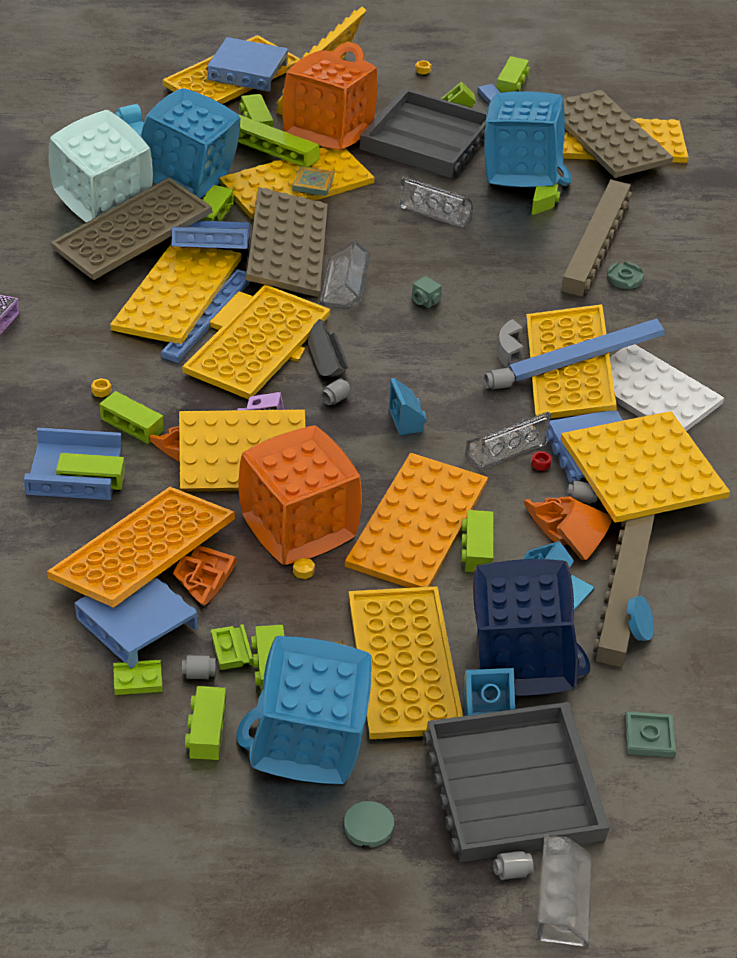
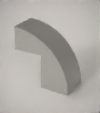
M513 319L501 328L497 353L499 360L506 368L510 367V364L522 360L523 345L520 342L523 327Z

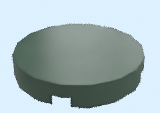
M617 262L609 267L607 279L616 287L633 289L643 283L644 274L642 273L643 270L636 264L630 262L619 264Z
M362 801L354 804L344 817V832L348 839L356 845L377 847L385 844L392 836L394 817L390 810L380 803Z

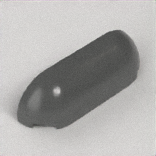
M319 319L309 333L308 346L318 372L325 377L340 376L348 368L347 360L336 334H331L325 328L326 323Z

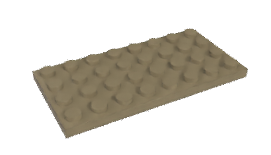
M602 90L563 99L565 129L614 178L673 162V156Z
M169 177L52 241L51 245L56 252L92 280H95L172 236V227H189L213 213L212 206Z
M258 187L245 280L318 297L321 286L327 204Z

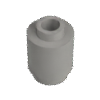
M509 368L489 370L488 373L484 374V383L487 389L508 388L515 381L514 373Z
M343 379L334 381L321 391L322 401L326 405L337 404L350 395V385Z
M574 480L572 484L568 485V497L571 496L585 504L597 502L598 496L589 483Z
M187 655V660H182V674H186V679H209V677H215V658Z
M523 851L498 854L497 859L493 862L494 872L496 875H499L501 880L527 877V874L533 873L531 854L524 853Z

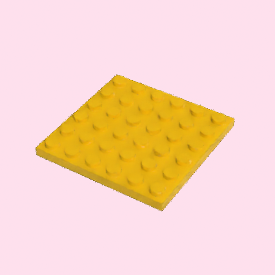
M672 411L561 433L560 440L615 523L729 498V489Z

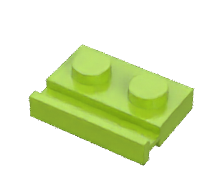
M244 624L238 628L230 626L211 629V639L220 670L242 667L243 664L247 663L253 665V656Z
M161 660L138 661L133 668H130L126 662L113 663L115 695L163 692Z

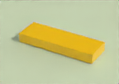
M238 291L212 318L210 327L220 330L253 296Z

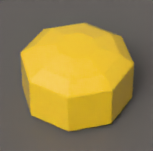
M424 60L418 61L415 64V71L422 75L429 74L431 64Z
M100 378L94 380L91 384V392L94 396L102 398L108 396L112 391L111 383L107 379Z
M302 557L295 560L293 573L297 578L308 579L313 576L315 564L311 559Z

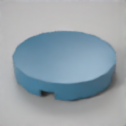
M643 596L632 597L627 603V614H631V620H628L630 630L638 641L650 640L654 634V619L649 603Z

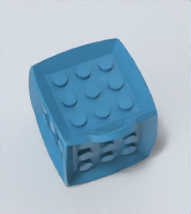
M185 88L176 90L159 101L146 115L140 135L150 147L153 183L158 184L170 177L197 197L201 198L206 195V192L213 185L219 184V177L226 176L230 170L238 144L240 116L221 103Z
M530 91L495 94L488 106L485 127V169L489 184L509 187H536V185L554 186L557 182L563 186H568L572 182V176L563 164L562 157L565 135V114L562 95ZM557 168L562 171L564 177L557 173Z
M294 636L275 637L267 657L263 690L259 696L257 707L245 715L238 726L236 734L238 743L244 749L250 751V765L252 768L295 780L345 784L355 767L361 746L371 689V654L351 646L326 640ZM260 718L255 738L249 736V728L255 720Z

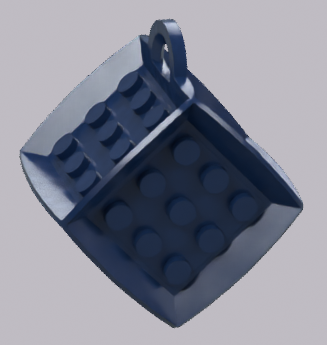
M519 559L488 563L475 567L473 600L478 628V669L514 668L515 696L548 694L574 689L577 684V678H582L590 672V662L585 651L576 641L574 593L568 563L563 560Z

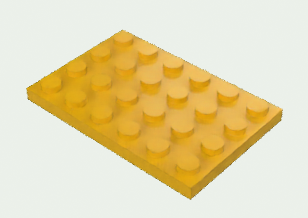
M305 410L179 411L180 491H239V468L242 453L270 438L304 428Z

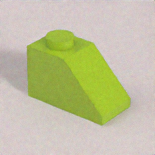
M462 81L441 98L442 100L472 108L476 103L474 93Z
M558 184L554 186L536 185L531 214L535 215L554 208L555 202H559L560 192L557 191Z

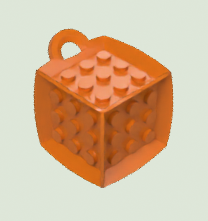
M346 42L339 45L333 52L317 51L299 60L287 71L282 105L284 132L319 144L320 147L336 150L345 149L360 140V135L374 121L378 79L376 66L364 61V52L359 45ZM345 52H352L355 55V62L340 59V57Z
M316 425L304 427L275 436L242 453L238 483L242 514L261 544L281 564H292L295 560L302 557L309 559L318 556L356 536L362 507L360 475L344 451Z

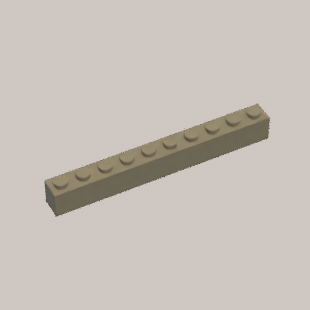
M610 180L563 276L562 292L583 296L585 290H589L591 280L594 279L596 270L599 269L600 262L604 258L605 250L608 249L610 240L613 239L614 231L617 230L619 221L622 219L623 211H626L627 204L631 200L630 184Z
M655 514L622 521L621 527L625 528V530L620 529L618 542L622 544H617L614 557H618V560L613 559L611 572H614L615 575L610 574L608 587L611 588V591L606 590L604 603H607L608 606H603L600 619H604V622H599L597 635L601 636V638L595 639L593 652H597L596 662L623 668L631 631L628 620H631V614H627V603L630 598L637 597L639 593Z

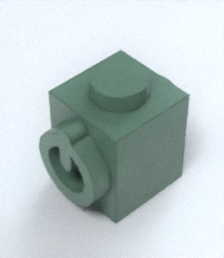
M427 276L413 283L412 299L416 304L430 308L441 301L442 285Z

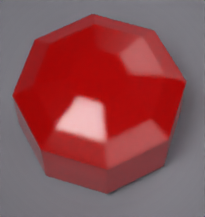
M538 451L532 456L531 466L536 470L545 471L551 466L552 456L547 452Z

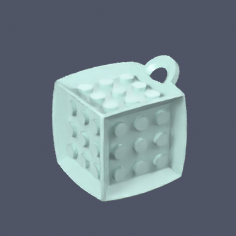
M109 110L97 112L77 120L50 137L49 169L53 188L63 202L86 223L152 187L153 166L150 147L129 124Z

